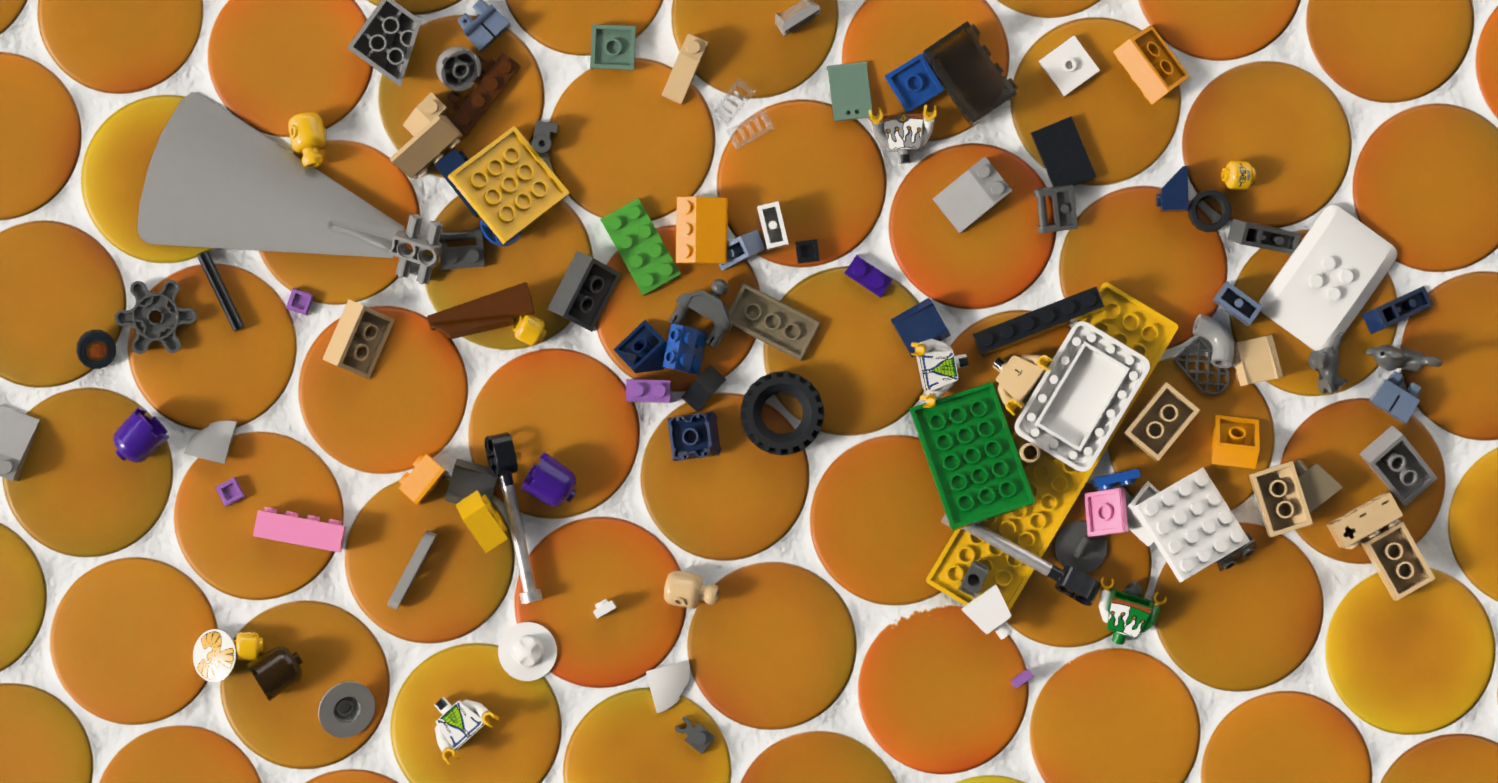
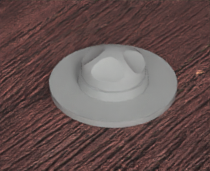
M354 681L341 682L330 688L322 697L318 708L319 722L323 729L332 736L339 738L354 736L363 731L372 720L375 711L374 697L370 690L361 683Z

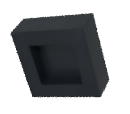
M817 239L795 242L798 264L820 261Z

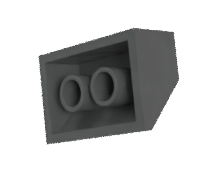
M577 251L548 310L592 332L621 273L593 257Z

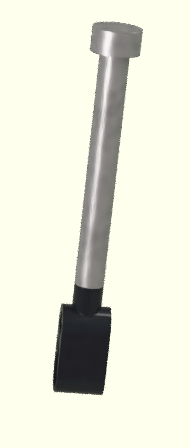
M508 432L487 436L484 440L488 465L492 476L499 477L521 578L523 592L519 593L521 604L543 600L541 589H536L512 477V474L516 473L518 469L512 437Z
M944 514L941 523L950 527L946 514ZM979 523L961 528L1055 580V588L1059 592L1083 605L1091 606L1101 588V584L1097 580L1071 566H1064L1062 570Z

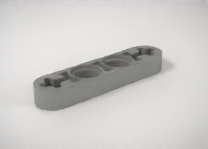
M429 530L425 532L387 603L391 608L397 610L401 605L437 534Z

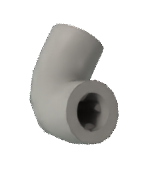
M1199 314L1194 322L1193 335L1203 337L1211 343V364L1220 368L1232 367L1234 342L1230 332L1221 322L1209 316Z

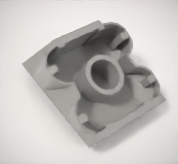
M801 0L781 14L776 13L775 25L782 35L786 36L818 16L821 9L819 5L811 0Z

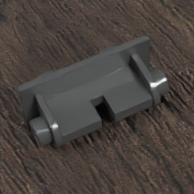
M1248 532L1246 536L1250 542L1220 559L1219 562L1217 561L1219 571L1230 569L1236 564L1237 560L1242 557L1247 558L1254 553L1257 546L1255 540H1252Z

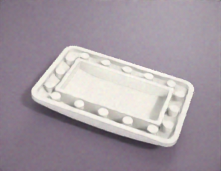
M1327 206L1259 301V304L1263 307L1261 312L1314 351L1332 347L1335 337L1340 332L1344 334L1396 260V248L1339 206Z
M1080 321L1071 328L1054 356V362H1051L1048 366L1050 370L1045 371L1014 426L1016 433L1030 443H1035L1040 449L1075 470L1085 472L1093 466L1148 374L1150 363L1143 355L1093 325Z

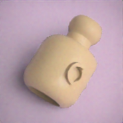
M672 571L668 574L664 588V599L668 604L694 609L699 606L700 601H705L708 605L717 603L719 596L718 586L714 584L703 585L701 576L689 571Z

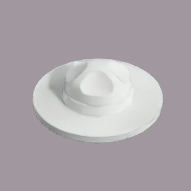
M522 622L512 626L504 633L499 643L498 657L503 669L510 676L522 681H533L545 676L552 669L557 658V645L553 635L542 625L533 622Z

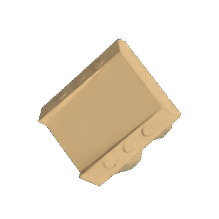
M1272 335L1234 343L1233 360L1236 368V378L1240 386L1283 377Z

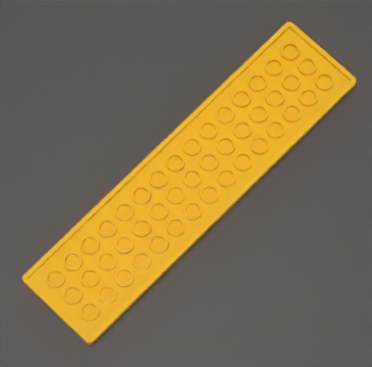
M1108 282L1103 283L1098 290L1105 311L1080 321L1093 325L1146 357L1150 363L1148 374L1089 470L1085 472L1077 471L1040 449V457L1035 462L1026 463L1021 460L1036 504L979 523L1042 558L1178 330V325ZM1016 431L1013 432L1012 438L1018 452L1023 444L1030 442L1020 437ZM1030 446L1025 447L1024 456L1031 460L1035 456V450ZM963 529L955 530L928 574L926 582L965 606L975 598L958 590V587L972 561L975 560L989 567V571L977 596L995 584L1010 611L1034 569Z

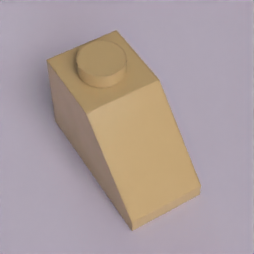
M431 92L413 110L403 126L415 136L437 115H444L449 109Z

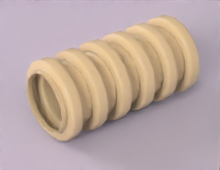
M1035 443L1023 444L1018 451L1019 457L1026 463L1035 462L1040 457V448ZM1027 446L1035 450V456L1031 460L1027 459L1023 453Z

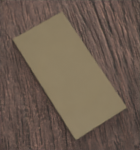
M744 282L728 311L733 327L799 361H802L821 324L820 321Z

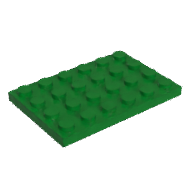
M993 382L936 400V404L932 408H924L923 405L926 403L909 408L951 531L1036 504Z

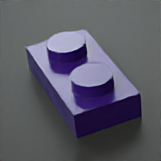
M857 255L844 273L880 298L893 280Z

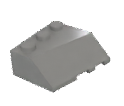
M381 0L347 49L401 87L421 20L394 0Z

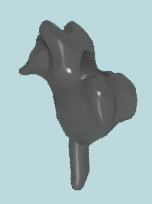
M1340 332L1335 337L1332 347L1313 351L1309 356L1308 364L1310 368L1319 372L1317 384L1321 394H1325L1327 390L1330 394H1333L1345 383H1348V380L1342 379L1338 373L1340 361L1338 351L1344 336L1343 332Z

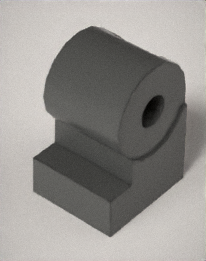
M536 121L532 146L536 152L546 154L551 150V134H558V124Z
M973 560L958 590L976 598L989 571V567Z

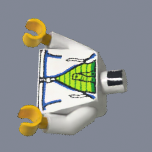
M931 338L920 343H911V346L916 347L915 352L911 353V355L917 358L922 388L925 393H928V395L923 394L920 396V400H927V403L923 405L924 408L934 407L936 400L943 396L954 385V382L958 380L957 369L969 366L966 354L954 356L950 346Z
M442 697L434 706L442 713V716L436 721L435 733L437 743L443 753V759L447 764H450L448 760L452 755L457 760L459 757L454 751L459 749L484 725L492 728L490 720L492 718L499 720V717L491 713L479 702L468 699L464 701L459 700L452 706L445 697Z

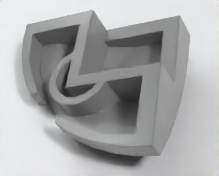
M217 421L209 424L203 430L197 431L188 442L184 454L226 464L237 422Z

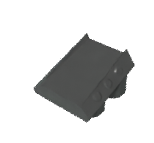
M457 459L445 501L457 504L478 490L481 496L485 494L491 502L498 477L492 476L489 467Z

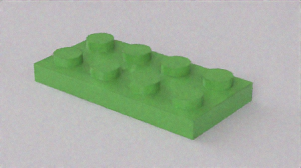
M639 198L600 219L643 296L681 275Z

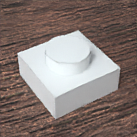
M604 599L595 604L597 609L593 613L598 619L617 606L613 600L608 602L607 599Z

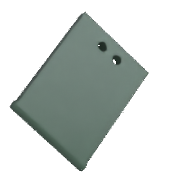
M867 61L827 66L834 122L870 118L869 110L871 109L872 111Z

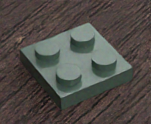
M592 24L590 69L634 71L636 26Z

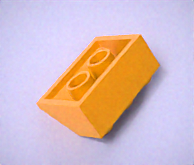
M1152 24L1113 51L1118 61L1124 66L1131 79L1138 85L1145 98L1151 104H1154L1190 78Z
M677 197L676 263L688 265L727 264L728 198Z

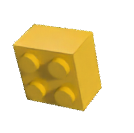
M478 490L455 504L463 522L485 553L508 539L505 533L508 529L502 517L494 510L492 503L485 494L481 496Z

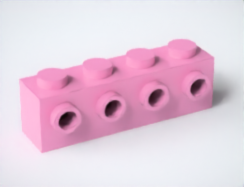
M264 507V511L258 510L253 533L255 537L342 552L347 527L341 525L342 521L329 519L328 523L321 522L320 517L307 515V519L298 517L299 513L286 511L285 515L278 514L277 509Z

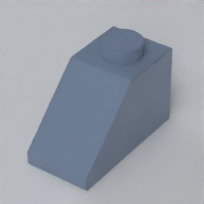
M758 230L741 235L727 243V264H719L721 271L766 250Z

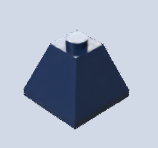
M646 320L613 349L635 373L659 371L665 368L662 366L667 342Z

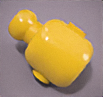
M314 112L297 114L288 123L292 148L298 153H303L302 164L306 168L320 166L322 164V156L318 150L324 147L327 135L323 120L320 115Z

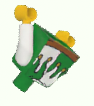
M1104 577L1101 579L1100 584L1103 590L1100 592L1099 610L1102 620L1107 623V629L1114 632L1112 637L1114 643L1123 645L1127 636L1137 638L1139 633H1144L1155 625L1161 611L1160 605L1167 601L1166 596H1163L1162 601L1158 602L1156 599L1158 592L1152 595V601L1112 589L1111 593L1110 589L1113 587L1114 580L1111 578V585L1105 586L1103 584Z

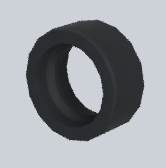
M1205 190L1197 194L1191 200L1188 210L1191 223L1198 230L1204 232H1214L1221 229L1229 221L1231 215V205L1227 197L1215 190ZM1206 198L1217 200L1222 207L1221 218L1213 224L1202 222L1197 215L1198 204Z

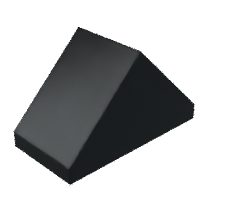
M710 365L693 382L681 398L698 412L727 379Z

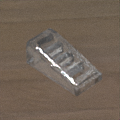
M738 78L711 114L728 127L756 90L744 80ZM738 86L748 94L746 97L736 89ZM731 94L736 95L742 102L738 103L731 97ZM726 100L736 107L735 111L725 104ZM721 107L731 114L729 118L719 110Z
M765 109L726 130L735 149L738 150L775 128ZM760 117L762 118L766 126V128L762 129L760 123L757 120ZM754 122L759 132L755 134L749 123ZM746 126L751 137L747 138L742 127ZM735 131H739L743 139L742 142H739L734 133Z

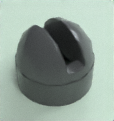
M1133 581L1124 588L1123 592L1141 597L1143 590L1137 581Z

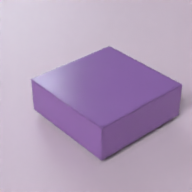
M293 288L286 309L307 316L314 295Z
M236 477L215 487L225 507L246 497Z
M1026 669L1011 679L1010 682L1016 689L1033 678L1034 675L1029 669Z

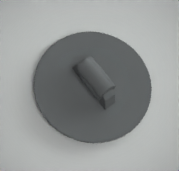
M1072 522L1066 525L1056 538V557L1063 567L1071 566L1083 573H1089L1097 569L1106 557L1105 536L1088 537L1087 522Z

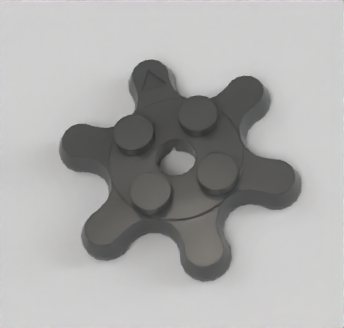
M136 281L131 285L130 291L136 299V304L131 310H119L115 314V322L120 326L128 325L135 328L137 334L132 342V349L135 353H145L153 341L162 342L165 349L170 353H176L180 350L181 342L176 336V329L181 324L194 323L197 314L192 308L183 309L176 305L175 297L180 290V286L176 281H166L162 290L158 293H151L145 283L141 281ZM154 311H159L162 314L160 323H153L150 316Z

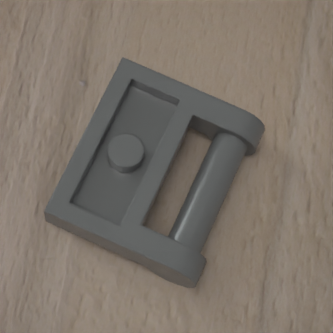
M1072 184L1034 189L1039 215L1038 233L1078 229L1074 186ZM1045 196H1052L1054 224H1048Z
M481 227L468 231L446 232L442 230L439 240L442 244V253L440 255L441 270L485 267L484 240ZM476 239L477 245L447 247L446 241Z

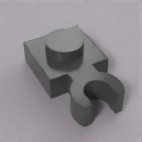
M683 716L682 720L687 723V727L681 729L676 725L675 729L679 733H686L688 736L684 741L702 754L715 736L699 723L695 727L691 726V721Z

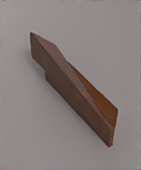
M524 282L428 315L427 320L432 331L435 329L443 332L445 337L455 339L515 325V316L533 315L535 312L528 283Z

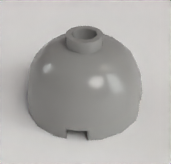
M454 46L440 54L436 63V73L439 80L447 88L453 91H464L475 84L473 81L477 76H480L481 63L479 58L470 49Z

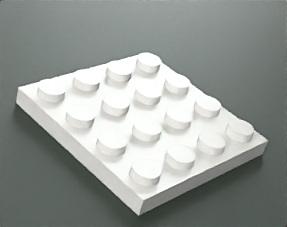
M1204 467L1133 507L1180 583L1250 542Z

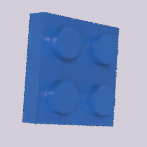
M922 53L884 76L907 114L944 91V88Z
M1133 469L1092 478L1093 487L1099 486L1100 490L1114 488V483L1121 482V486L1136 483L1135 478L1141 476L1139 469Z

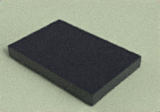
M1072 117L1030 133L1052 187L1070 184L1076 186L1096 177Z

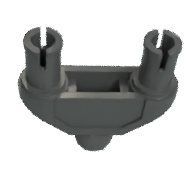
M716 279L712 283L711 294L701 290L680 295L676 300L678 305L670 319H668L672 324L681 325L688 312L694 310L713 321L715 326L705 342L716 349L724 334L731 331L733 327L726 304L718 299L719 296L724 295L728 291V284L723 279Z

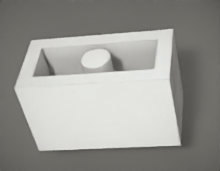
M779 201L757 206L767 251L789 246Z

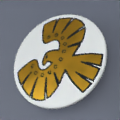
M212 629L206 631L195 644L193 662L197 673L203 679L209 682L221 681L234 668L236 662L235 644L232 638L222 630Z

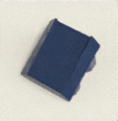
M930 298L891 319L910 355L915 352L916 348L911 346L912 342L920 343L931 338L942 341L951 336Z
M714 412L676 416L667 419L673 461L717 456L720 454L721 447L717 417Z

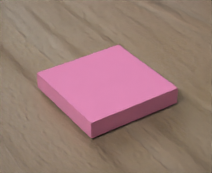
M1125 488L1084 493L1088 537L1129 532Z

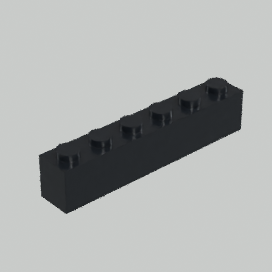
M1093 287L974 333L973 336L983 358L1105 311V307L1097 287Z

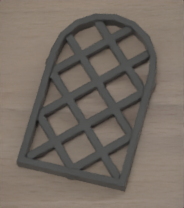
M1198 337L1173 360L1202 392L1210 395L1219 394L1229 384V371L1227 368H1224L1226 372H1220V367L1217 368V372L1209 371L1211 363L1210 353L1212 354V350L1201 337ZM1200 341L1207 349H1200ZM1197 342V349L1190 348L1194 343ZM1186 351V359L1179 358ZM1189 351H1197L1196 359H1188ZM1200 352H1208L1207 360H1199ZM1178 361H1185V368ZM1188 362H1196V370H1188ZM1199 362L1207 363V371L1199 370ZM1188 372H1190V373H1196V374H1195V380L1192 378V376H1191ZM1198 373L1206 374V382L1198 381ZM1209 374H1217V382H1209ZM1220 375H1227L1226 383H1219ZM1199 384H1206L1205 390ZM1208 385H1216V392H1208ZM1219 385H1223L1224 387L1219 390Z

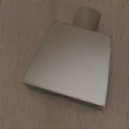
M1301 459L1294 462L1310 513L1343 488L1317 463L1307 468Z

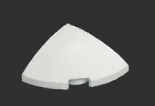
M689 660L646 671L657 713L669 709L680 699V695L684 688L687 687L690 678Z

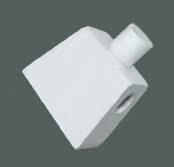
M995 584L961 608L985 634H989L994 630L1002 640L1012 633L1005 623L1012 615Z

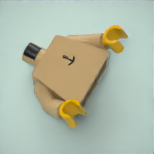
M1022 354L1019 357L1013 355L1008 362L1002 357H998L993 363V368L1000 372L996 378V381L999 383L997 388L1005 408L1013 416L1015 415L1014 410L1017 407L1022 409V406L1026 405L1044 375L1045 370H1050L1047 368L1049 362H1054L1050 357L1046 355Z

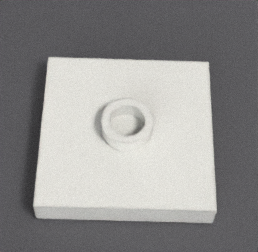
M1072 36L1039 60L1040 65L1064 97L1100 71L1075 36Z

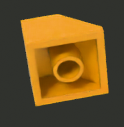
M1215 415L1212 464L1255 469L1260 451L1259 420Z
M428 454L424 457L420 455L413 463V466H415L410 474L406 472L399 480V483H401L399 489L417 505L423 503L448 472L446 468Z

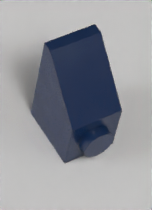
M1188 166L1181 167L1159 190L1160 194H1156V207H1160V212H1183L1189 210Z

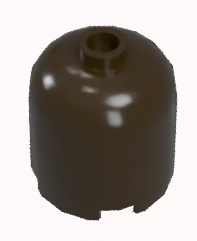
M277 647L247 663V666L270 701L300 680L302 676L300 664L303 662L297 652L292 654L286 647Z

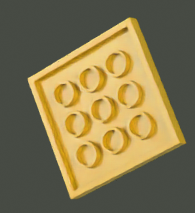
M515 126L448 175L451 182L503 245L570 193Z

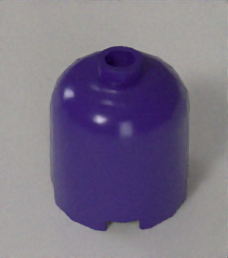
M137 407L114 433L113 441L117 448L116 454L124 461L128 459L135 463L143 462L170 438L168 435H165L168 431L155 416L152 419L145 414L147 410L142 407Z
M544 452L540 456L541 461L538 466L533 465L523 481L524 484L520 488L545 504L557 507L565 501L570 502L576 494L574 490L576 477L571 470Z

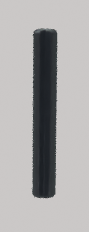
M209 252L199 253L197 258L233 331H240L244 328L243 321Z

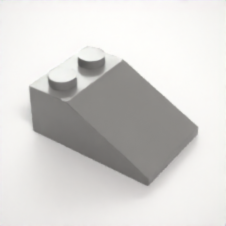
M983 157L932 200L956 230L961 233L1009 195L1012 189L988 159Z
M0 405V477L11 481H18L41 420Z
M1393 425L1359 453L1367 465L1404 507L1438 479L1406 437Z

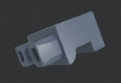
M478 0L473 5V8L479 16L473 21L465 13L458 19V22L466 37L482 53L495 41L494 37L483 25L498 38L511 24L492 4L489 6L483 0Z
M1394 371L1387 379L1382 380L1380 386L1368 402L1404 424L1408 422L1420 400L1417 398L1422 388L1411 382L1406 391L1401 389L1399 386L1405 377Z

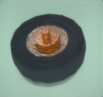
M90 330L79 338L76 352L79 360L85 366L91 369H101L113 361L116 355V345L114 339L107 332Z

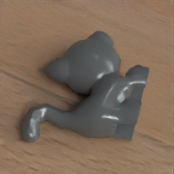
M1393 345L1371 347L1365 353L1373 356L1375 362L1387 371L1399 368L1406 372L1422 370L1425 365L1436 367L1442 365L1440 358L1425 356L1423 352L1402 349Z

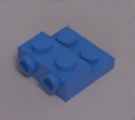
M671 324L662 367L699 375L708 332Z

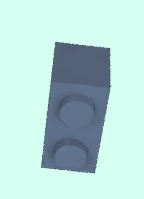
M1228 281L1222 285L1211 300L1246 326L1251 325L1263 308Z

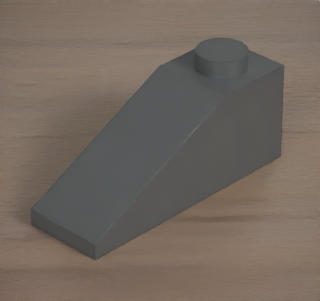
M1233 218L1228 240L1242 245L1293 254L1298 247L1301 233Z

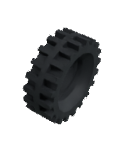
M787 371L772 372L760 377L749 387L744 395L740 411L741 422L746 435L759 449L770 454L789 455L803 450L815 440L822 428L824 406L819 392L809 380H806L801 375ZM778 393H786L795 397L801 404L803 411L802 421L799 426L786 434H778L769 430L763 423L761 415L762 407L766 400Z

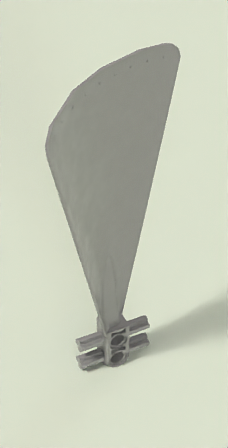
M191 92L180 101L160 135L149 163L139 205L137 230L138 235L143 241L156 245L394 258L396 256L399 257L396 270L398 277L408 278L411 263L414 262L420 264L416 281L419 284L428 285L432 268L437 266L438 259L442 253V244L439 240L443 224H440L441 222L431 221L428 235L425 237L419 235L423 218L418 214H410L407 229L404 230V226L314 167L306 168L302 164V159L206 96L197 92ZM405 243L411 244L413 249H409ZM426 250H430L434 256L428 255Z

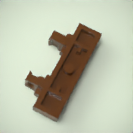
M504 52L496 61L491 58L487 62L478 56L481 69L484 71L481 75L483 79L470 96L466 94L462 98L453 90L448 95V99L456 104L453 109L457 112L450 121L467 135L521 67Z

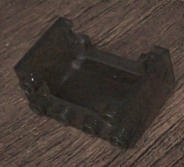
M967 21L925 49L922 55L965 120L972 127L1015 98L1018 88L1011 78L1007 80L1005 77H1002L1004 73L997 62L993 64L989 58L991 56L989 49L985 44L981 46L979 43V30L974 24L970 25Z

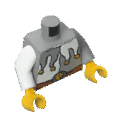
M925 105L923 113L883 116L881 108H878L879 114L875 116L872 115L870 109L869 116L872 120L874 136L883 148H888L889 152H898L899 164H911V151H919L921 146L926 145L933 132L937 107L934 106L933 112H928L927 105Z

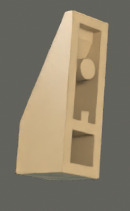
M689 33L687 34L661 96L682 104L707 50V41Z

